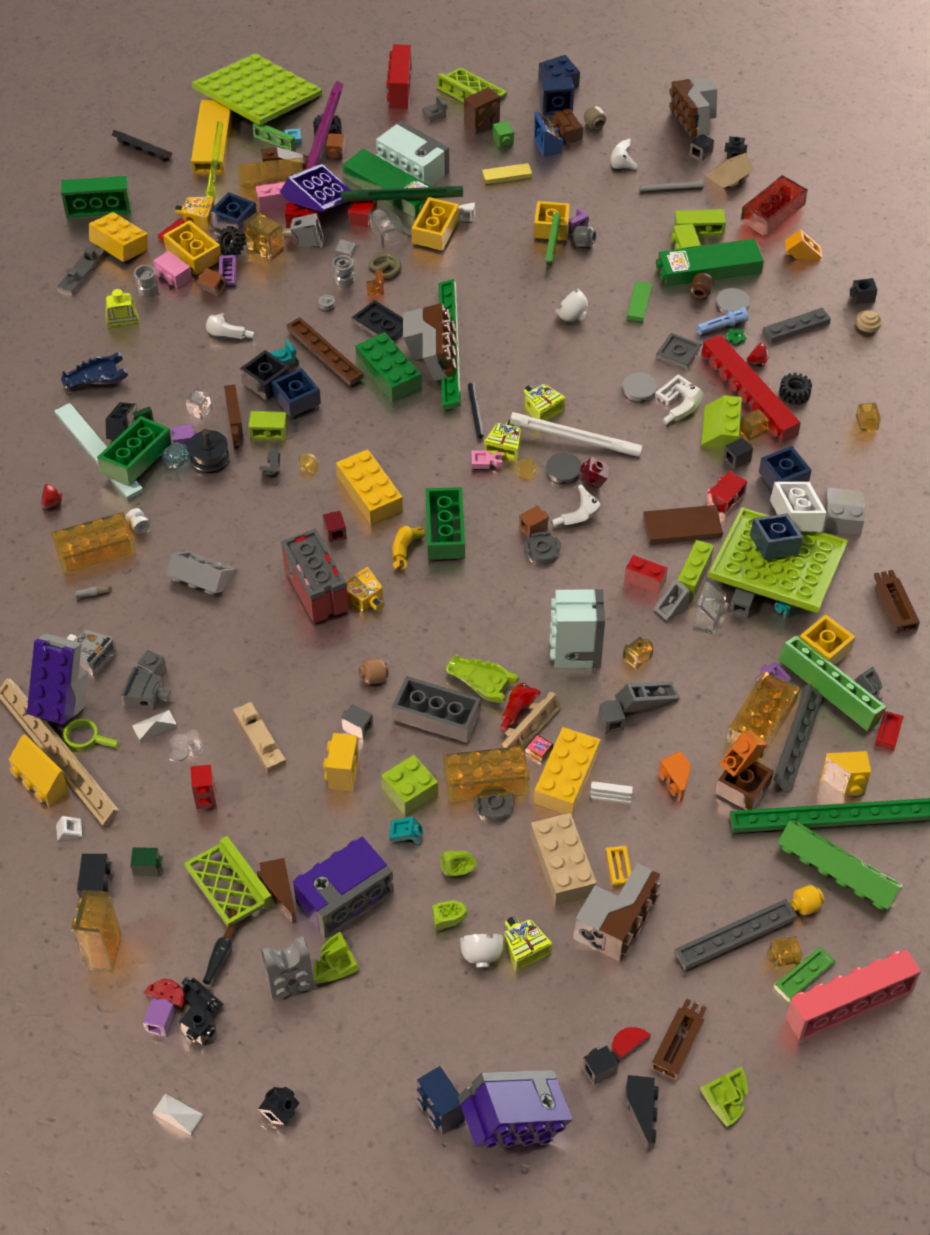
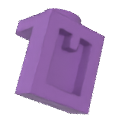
M581 208L577 209L576 217L569 219L568 233L570 235L577 226H588L589 216Z
M776 662L769 666L768 664L762 666L758 671L760 674L756 678L758 682L764 679L777 693L791 679Z

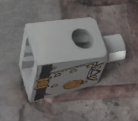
M84 630L79 637L73 634L67 637L68 640L82 643L80 666L93 676L116 651L113 638L90 630Z

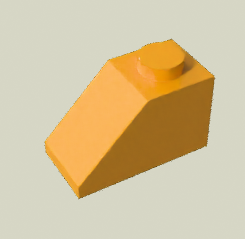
M801 229L785 239L787 254L792 255L796 260H820L823 258L821 246Z

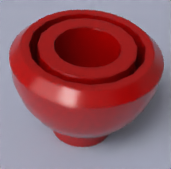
M760 342L747 357V362L754 365H764L770 358L767 356L766 346Z
M48 483L44 485L41 506L43 509L52 508L57 503L61 504L62 493Z

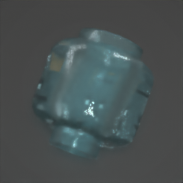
M174 442L164 449L162 460L169 468L178 469L188 462V447L185 444Z

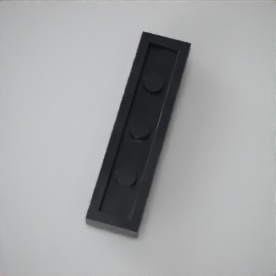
M113 130L112 136L116 137L118 142L124 144L129 142V146L136 149L141 147L143 148L142 151L148 154L156 153L155 157L163 160L164 157L171 159L172 152L123 132Z

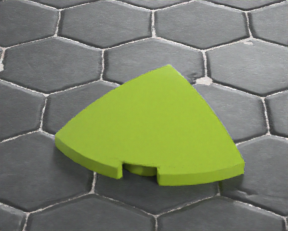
M341 932L331 937L321 948L320 961L315 960L313 975L318 984L334 981L360 970Z
M742 1066L700 1087L703 1096L712 1110L727 1127L733 1124L745 1109V1106H742L743 1096L748 1094V1084Z

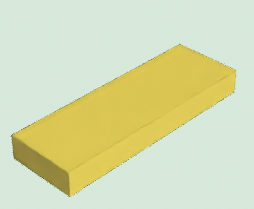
M529 163L482 170L485 184L532 178Z

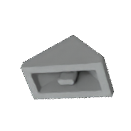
M675 579L654 610L666 621H669L688 607L690 590L678 579Z

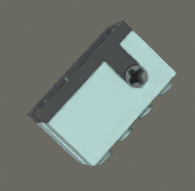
M400 121L376 139V150L379 158L430 186H433L449 173V147L403 121Z
M595 589V591L556 590L555 598H551L552 610L549 635L551 645L550 660H554V668H592V666L593 668H601L605 629L603 589Z

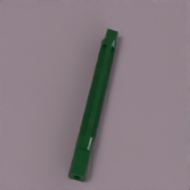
M463 186L341 191L342 202L463 197Z

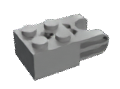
M304 936L294 939L293 944L284 950H273L271 946L261 949L264 973L272 999L284 998L290 993L303 992L314 986L310 953Z

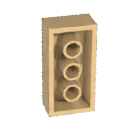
M571 813L531 822L530 836L555 906L587 898L597 883Z

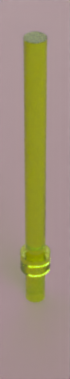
M221 121L217 122L209 184L206 188L207 197H214L216 192L215 181L223 130V122Z

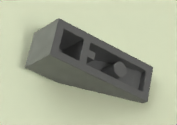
M673 681L626 684L615 695L616 700H619L623 713L638 712L680 699Z

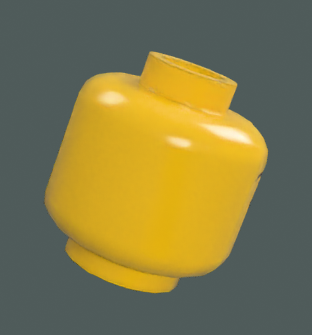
M813 885L796 889L793 892V899H791L794 911H798L803 916L820 911L822 904H824V896L821 890Z

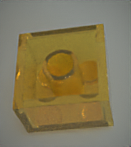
M258 212L244 222L246 246L248 249L270 261L284 251L282 225Z

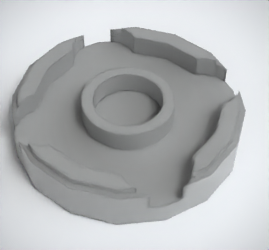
M725 289L717 295L716 306L724 314L729 311L740 310L741 307H745L746 310L749 309L750 298L740 289Z
M642 372L632 373L623 380V393L630 400L641 402V400L645 399L647 401L655 396L657 382L649 374Z

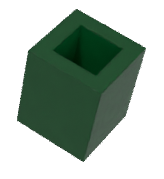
M133 847L130 863L133 876L158 877L159 868H163V856H160L158 848Z

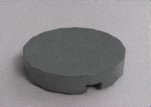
M557 453L547 460V476L556 483H572L581 475V461L572 454Z
M533 533L524 542V553L531 562L549 564L558 559L561 553V543L556 536H551V533Z
M492 784L484 786L475 795V812L485 821H504L514 811L515 800L513 794L502 785Z

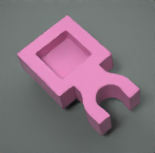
M472 450V469H490V465L502 467V460H497L502 459V452L490 454V450Z

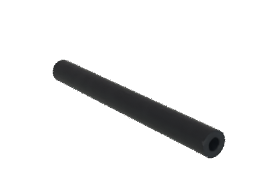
M469 383L468 390L476 435L478 439H482L484 433L475 384Z

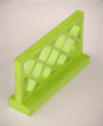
M461 67L447 75L444 73L438 74L436 88L463 103L464 98L488 87L499 93L500 99L507 96V91Z
M228 836L221 838L220 844L184 863L186 870L227 927L261 908L267 910L272 907L271 894ZM220 852L223 856L222 861L210 860L211 856ZM197 863L205 864L203 872L195 871L191 866ZM208 865L220 867L218 874L207 873ZM222 869H232L234 871L233 876L221 875ZM204 879H216L214 887L205 886L203 883ZM219 880L231 882L229 890L217 888ZM233 884H243L245 886L244 891L232 890ZM215 894H227L225 902L216 901L214 899ZM230 895L242 897L240 905L228 903ZM245 898L254 899L257 903L251 907L243 906ZM226 909L238 910L237 915L229 919L225 914Z

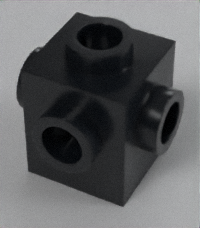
M729 136V143L725 142L724 152H727V159L747 153L745 138Z
M194 1005L190 1007L179 1021L181 1031L185 1033L184 1035L190 1041H197L202 1045L207 1039H211L216 1031L212 1013L205 1009L202 1011Z
M273 1087L266 1093L265 1099L258 1110L272 1123L285 1125L288 1119L295 1114V1109L300 1102L294 1097L295 1094L291 1089L287 1087Z

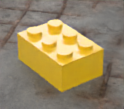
M428 197L411 228L412 243L443 251L459 221V204Z
M114 212L89 223V241L122 262L147 251L148 233Z
M190 220L163 235L166 251H170L188 264L191 272L195 275L219 262V256H221L220 245Z

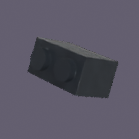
M82 854L77 886L80 901H106V893H110L111 887L108 878L109 874L113 872V863L109 862L107 854Z

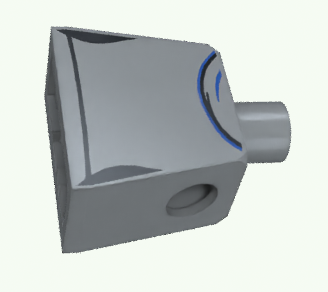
M317 213L292 219L291 228L283 229L284 238H293L296 247L322 248L324 236Z

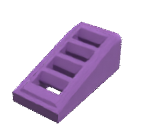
M236 255L219 256V273L223 275L225 280L232 279V281H226L227 284L225 286H236L238 262Z

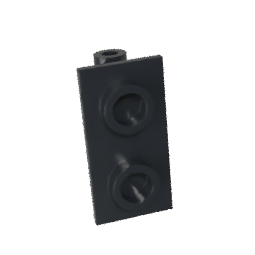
M194 977L183 979L182 989L185 992L186 1001L191 1005L198 1007L202 1011L204 1009L208 1010L212 1015L224 1005Z

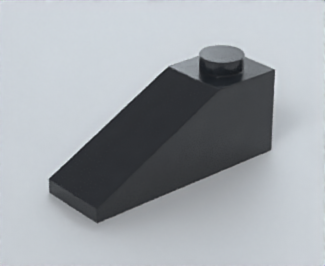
M118 403L106 418V439L114 441L132 424L133 412L136 411L137 403Z

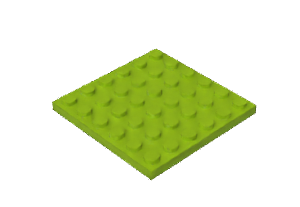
M252 54L192 82V88L258 125H262L321 96L323 90L304 78H300L281 66L272 63L270 60H266L259 54Z
M741 507L709 571L708 578L818 613L846 549L848 540L820 531H799L803 536L799 555L764 560L750 537L753 518L769 515Z

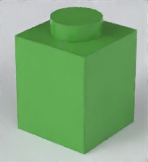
M508 121L493 124V138L499 148L514 145V131Z

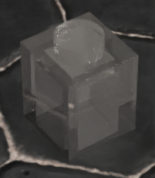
M198 388L186 398L188 413L200 420H203L213 410L211 395Z

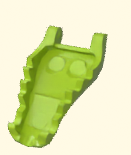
M459 654L450 659L446 665L447 673L461 679L482 698L495 703H504L506 696L503 692L509 684H516L520 679L517 674L507 671L497 663L493 664L489 660L483 662L480 658L478 660L474 658L468 660L467 658L460 657Z

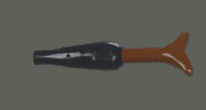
M230 908L226 909L230 918L237 915L238 911ZM242 920L227 927L224 936L216 941L206 974L203 978L204 984L210 985L213 977L230 953L232 948L231 938Z

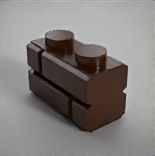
M571 109L555 112L552 122L557 127L559 136L566 143L582 140L583 127Z

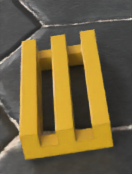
M627 846L608 847L605 852L612 888H615L617 885L624 887L632 873ZM620 851H622L625 869L627 874L626 879H624L622 866L619 856ZM611 852H614L619 879H616Z

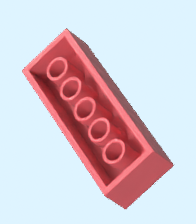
M908 950L900 953L899 951L893 952L884 960H874L865 968L861 969V967H858L844 977L841 975L837 976L830 983L825 985L818 984L811 991L795 994L791 999L786 1020L798 1040H802L913 992L921 971Z

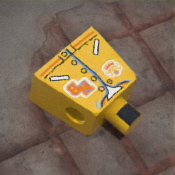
M188 197L184 206L176 205L175 215H182L183 220L186 222L190 220L197 227L209 230L212 221L210 211L215 206L214 197Z
M368 567L346 580L349 604L361 612H365L370 607L380 611L384 607L382 585Z

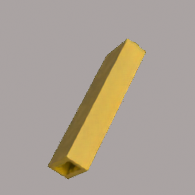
M201 100L191 158L193 174L225 173L233 110L215 100Z

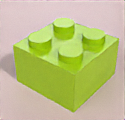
M412 755L381 775L382 789L405 816L438 796V781L415 755Z

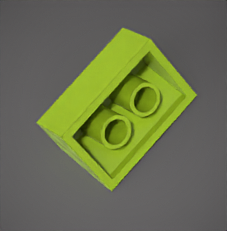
M724 395L704 406L701 447L725 449L726 445L739 439L742 397Z

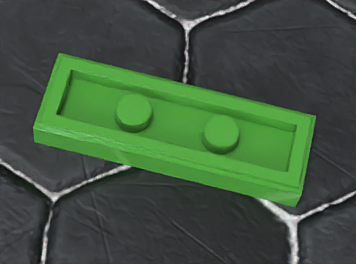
M253 123L254 137L289 151L296 149L294 136L264 124L258 125Z
M558 212L553 214L545 259L547 265H552L554 262L561 223V215Z
M635 282L627 320L644 322L652 283Z
M818 947L775 983L774 989L790 1003L795 994L803 992L834 966L836 961L823 948Z

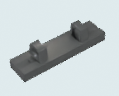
M91 245L89 248L86 247L83 250L82 257L73 268H69L66 271V276L57 286L58 292L73 296L105 257L106 251L94 245Z

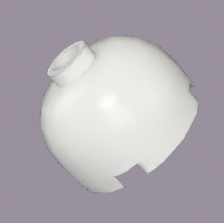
M576 289V292H571L562 301V308L560 310L557 308L555 314L565 322L581 321L587 315L585 312L588 308L587 298L579 289Z
M487 934L460 937V948L463 957L469 963L476 964L477 968L490 967L489 963L495 962L501 957L504 945L503 935L493 934V938H490Z

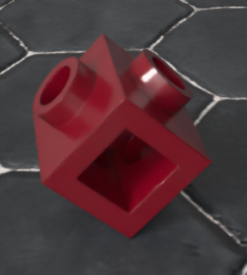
M590 457L580 467V480L600 488L608 479L610 465Z

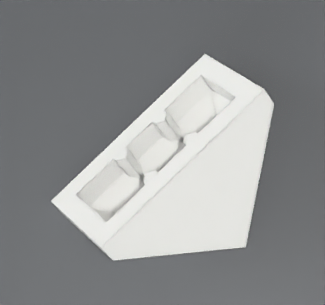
M168 710L136 723L132 727L139 741L142 742L177 727V724Z
M167 1094L163 1096L153 1111V1114L190 1135L203 1118L202 1113Z

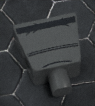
M134 666L120 697L125 708L153 710L156 708L159 700L169 702L171 690L164 689L163 680L160 676Z

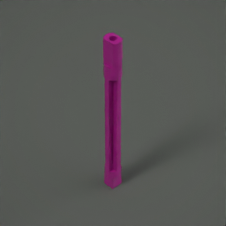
M336 81L331 89L305 170L318 164L344 84Z

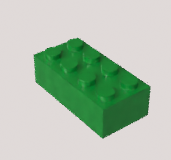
M127 176L61 180V196L66 218L103 216L112 212L117 215L131 214V197Z
M385 332L355 345L357 362L392 402L422 389V374Z
M140 416L97 456L99 473L129 486L172 445L170 428Z
M462 487L425 488L428 560L465 558Z

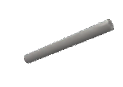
M703 181L640 185L639 190L640 192L703 188L704 183Z

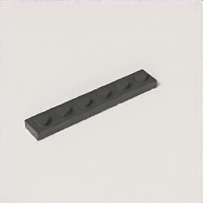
M811 684L804 687L773 779L785 792L791 791L823 697Z
M784 899L675 949L674 953L684 970H687L795 921L797 914L787 899Z

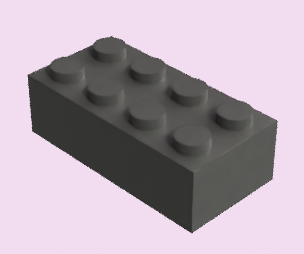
M406 676L392 705V718L394 721L465 743L468 742L481 713V698Z

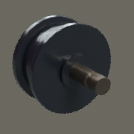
M203 429L201 432L193 435L188 442L190 462L196 469L211 472L219 470L227 464L229 460L228 442L222 433Z

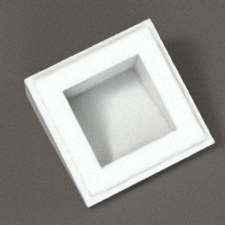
M475 203L460 205L459 221L473 222Z
M61 816L56 824L57 841L82 838L81 819Z

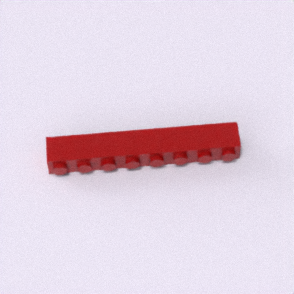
M721 334L703 341L701 351L703 358L707 359L713 369L717 370L722 379L731 386L732 390L742 397V401L770 429L773 436L777 437L780 442L799 435L801 422Z

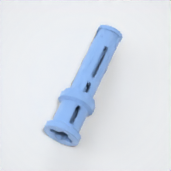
M741 307L740 310L727 312L725 316L697 324V331L701 335L727 325L735 326L736 323L747 322L749 319L745 307Z

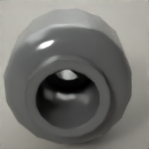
M577 226L571 234V239L577 247H591L596 242L597 233L591 226Z

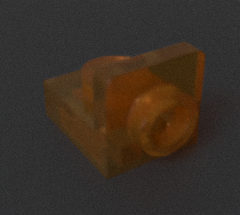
M377 268L376 276H373V280L366 282L367 295L384 294L383 268Z

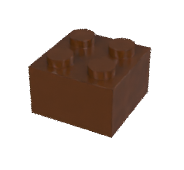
M490 87L464 98V124L474 133L500 122V96Z
M757 761L736 777H733L725 769L718 780L715 794L745 810L754 809L770 786L774 770Z

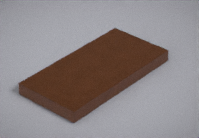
M716 505L643 512L649 544L723 536Z

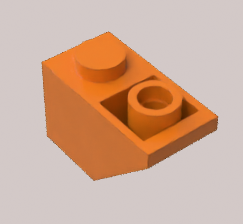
M742 732L719 764L733 777H736L754 763L768 745L754 732Z
M681 751L660 760L658 769L659 777L661 780H665L670 793L676 796L679 802L684 799L691 771V764Z

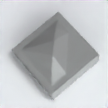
M340 240L335 249V255L351 257L356 249V243Z

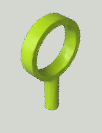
M76 719L70 722L63 732L66 745L74 751L88 750L96 743L113 748H118L119 746L118 740L99 736L97 726L88 719ZM84 725L94 730V736L87 743L74 744L68 740V734L75 727Z

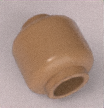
M381 658L364 660L362 666L358 669L360 679L363 678L364 682L369 685L383 683L385 678H388L389 670L386 662Z

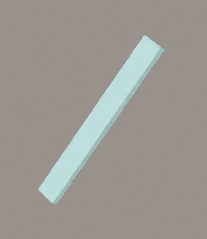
M70 403L55 410V415L98 465L97 456L107 448L104 442ZM108 477L127 500L143 493V488L136 480L128 486Z

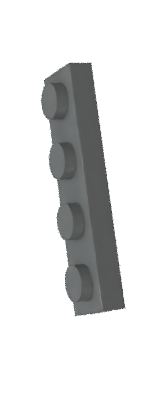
M823 308L763 327V333L770 343L830 324L831 318Z

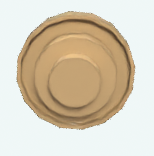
M866 310L857 315L856 325L860 330L875 332L881 327L882 318L878 313Z

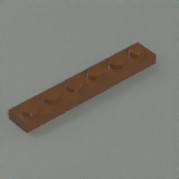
M301 317L286 325L287 330L349 386L364 378L361 370Z

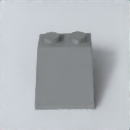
M827 487L825 502L827 514L824 521V531L861 536L865 519L863 491Z

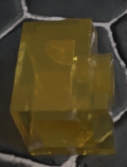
M639 637L631 644H626L623 648V659L632 667L638 669L653 657L654 648L652 642L649 639L644 640Z
M797 936L771 940L769 949H767L769 962L773 961L775 967L792 964L797 966L802 958Z

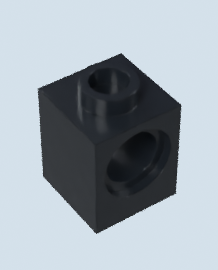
M874 279L853 281V286L850 288L851 298L853 297L855 304L875 302L878 289Z

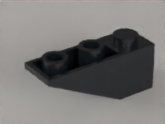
M628 1075L625 1107L646 1151L650 1152L651 1143H656V1129H652V1124L657 1122L658 1108H654L653 1105L654 1100H658L659 1086H655V1078Z

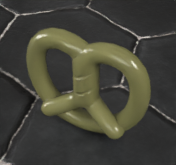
M382 253L374 256L369 261V267L376 271L380 278L387 279L398 273L401 269V262L393 254ZM386 258V261L379 266L374 265L377 260ZM390 266L394 267V270H392L391 272L386 274L382 273V271Z

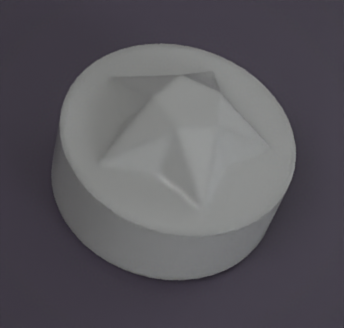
M328 294L320 296L318 299L319 308L326 311L335 307V298Z

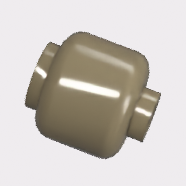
M593 106L586 110L584 120L592 130L601 129L606 123V115L600 107Z

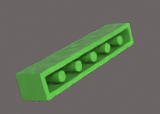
M798 636L784 643L778 657L780 662L809 685L811 684L821 695L866 731L879 723L886 709L883 703Z
M795 820L789 821L777 842L782 845L781 849L789 854L795 853L800 856L799 860L807 865L813 864L818 867L817 870L823 875L829 876L830 874L835 877L836 882L841 886L853 888L855 890L854 893L865 899L868 897L873 901L872 904L879 909L891 908L904 886Z

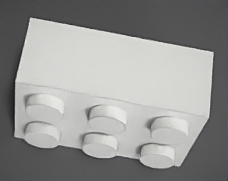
M774 482L770 501L777 515L788 513L799 531H822L827 513L810 482Z

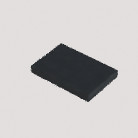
M373 300L351 317L354 324L373 336L385 332L394 342L403 335V317L376 300Z

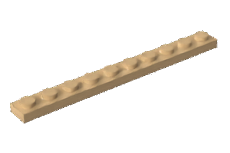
M6 678L0 687V699L40 749L63 771L66 781L102 825L108 826L119 809L45 719L27 714L28 698L12 679Z

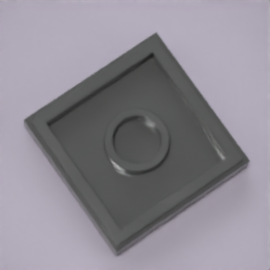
M670 333L656 353V358L687 370L702 349V344Z

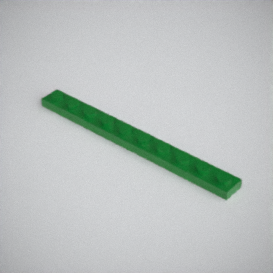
M455 279L438 283L439 304L442 303L444 308L448 309L450 320L454 321L456 328L453 331L456 343H454L456 356H454L456 362L454 376H447V378L441 379L442 406L444 410L461 406L457 285Z
M930 798L730 811L729 816L733 833L784 830L789 821L792 820L799 822L807 828L930 820Z

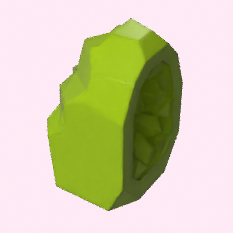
M451 850L441 852L440 855L441 869L446 876L465 875L473 871L477 866V860L470 852Z
M454 900L432 905L435 929L443 930L464 921L468 916L465 905Z

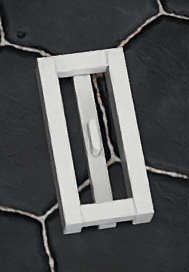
M678 374L655 392V398H660L661 402L665 401L666 405L669 406L681 396L675 389V384L680 382L679 384L691 386V382Z
M592 781L590 799L631 804L633 787Z

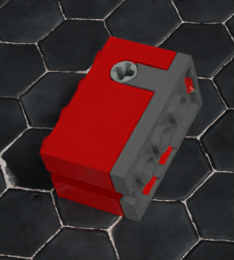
M317 529L281 541L284 570L313 624L328 619L327 615L332 613L336 616L349 611L347 583Z

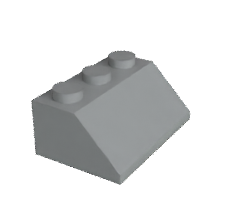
M184 551L171 553L166 575L171 576L173 581H184L192 588L198 589L200 587L205 589L206 593L215 595L225 590L237 569L198 554Z

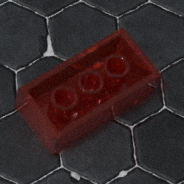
M781 175L742 207L740 222L767 236L806 204L808 189Z

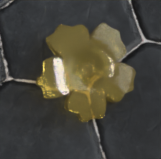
M311 453L300 455L298 459L301 461L300 469L303 471L307 469L308 472L313 474L319 465L318 460L314 459L315 457Z
M528 457L526 461L524 459L518 461L517 465L519 468H517V474L519 477L523 476L529 480L532 478V473L535 474L538 471V466L534 465L535 462L532 458Z

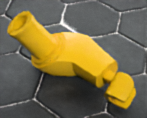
M403 526L397 531L392 545L393 559L395 560L393 562L394 568L400 566V570H403L407 567L408 564L405 560L407 557V546L412 539L424 538L425 530H422V526L416 528Z

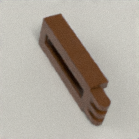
M226 385L224 390L232 441L234 446H239V438L244 437L236 385Z
M889 570L888 575L886 571L881 572V576L879 573H874V579L877 583L875 591L895 634L918 630L920 621L900 578L896 577L893 570ZM892 590H894L898 600L892 599L894 593L891 592Z
M688 997L682 1008H678L651 1064V1069L674 1080H677L704 1023L703 1016L707 1010V1006L703 1005L700 1012L697 1011L699 1003L696 1001L692 1008H690L691 999ZM682 1022L685 1023L682 1027V1032L687 1034L685 1038L682 1034L680 1036L676 1034Z

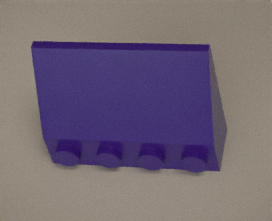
M320 164L288 177L280 193L287 201L293 204L324 212L344 203L341 201V191H351V189L328 168Z

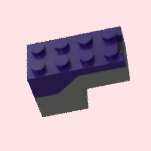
M47 633L34 640L27 706L28 715L65 724L85 708L89 672L79 670L82 643Z

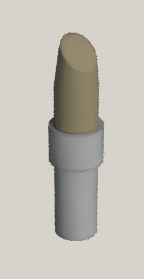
M89 587L88 589L75 590L76 598L92 597L112 591V587Z

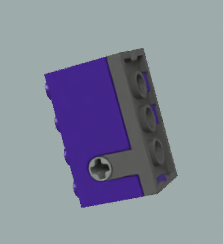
M362 836L357 840H352L342 850L332 853L325 861L318 862L308 872L298 875L293 881L295 900L323 937L326 938L394 892V885L391 882L393 880V871Z
M554 1070L481 1073L472 1081L471 1087H466L457 1096L475 1147L493 1148L501 1145L511 1147L517 1144L529 1146L533 1143L546 1145L551 1143L558 1133L564 1131L566 1126L573 1120Z

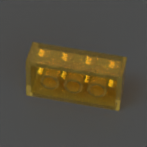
M302 158L237 164L239 187L251 189L253 185L262 186L269 185L270 183L286 182L288 177L303 171Z
M124 512L51 532L63 573L136 553L134 540Z
M764 671L730 724L726 741L734 744L742 732H754L768 745L759 756L763 758L797 702L800 688Z
M523 745L443 754V770L448 801L474 799L477 796L484 798L494 794L500 796L509 795L510 792L512 794L529 792L530 776Z
M84 890L82 898H79L77 902V918L74 917L72 921L75 941H78L79 952L82 953V961L85 962L87 970L113 973L122 932L111 895L108 892Z

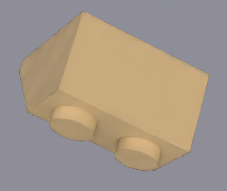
M744 153L725 160L707 172L706 176L723 188L727 186L734 187L739 184L740 179L748 178L750 176L749 173L754 168L747 154Z

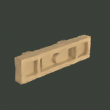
M549 692L540 703L533 702L529 706L531 713L516 729L509 728L505 732L507 739L502 745L507 758L514 760L560 710L561 706L556 693Z
M252 702L233 709L235 717L267 772L285 765L286 760Z

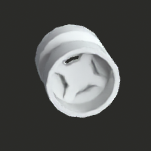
M135 508L127 513L126 521L131 525L132 530L136 534H142L149 529L150 522L144 516L141 509Z

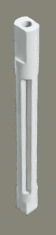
M512 412L510 424L640 457L642 445L594 434Z

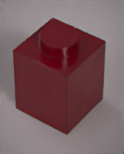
M341 511L323 514V526L328 542L347 539L346 526Z

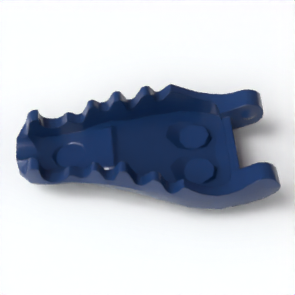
M117 352L111 356L90 358L87 363L82 361L81 365H76L75 370H71L68 373L63 371L61 381L66 388L89 384L108 385L125 379L128 376V372L126 369H118L117 364L123 358L122 354Z

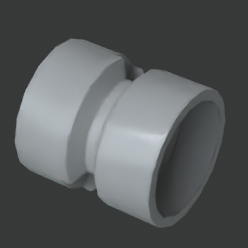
M345 255L335 257L332 261L334 284L343 288L351 286L355 281L353 259Z
M141 265L135 268L134 279L137 293L143 297L155 295L158 291V284L154 267Z

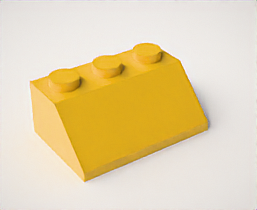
M23 734L9 758L10 772L15 778L20 777L26 789H32L35 792L34 795L41 803L45 802L50 807L69 793L63 771L34 742Z

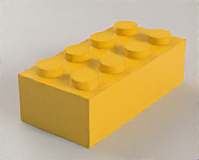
M368 449L336 462L337 478L370 525L403 511V498Z
M562 727L534 790V804L563 814L571 813L573 815L599 755L601 739Z

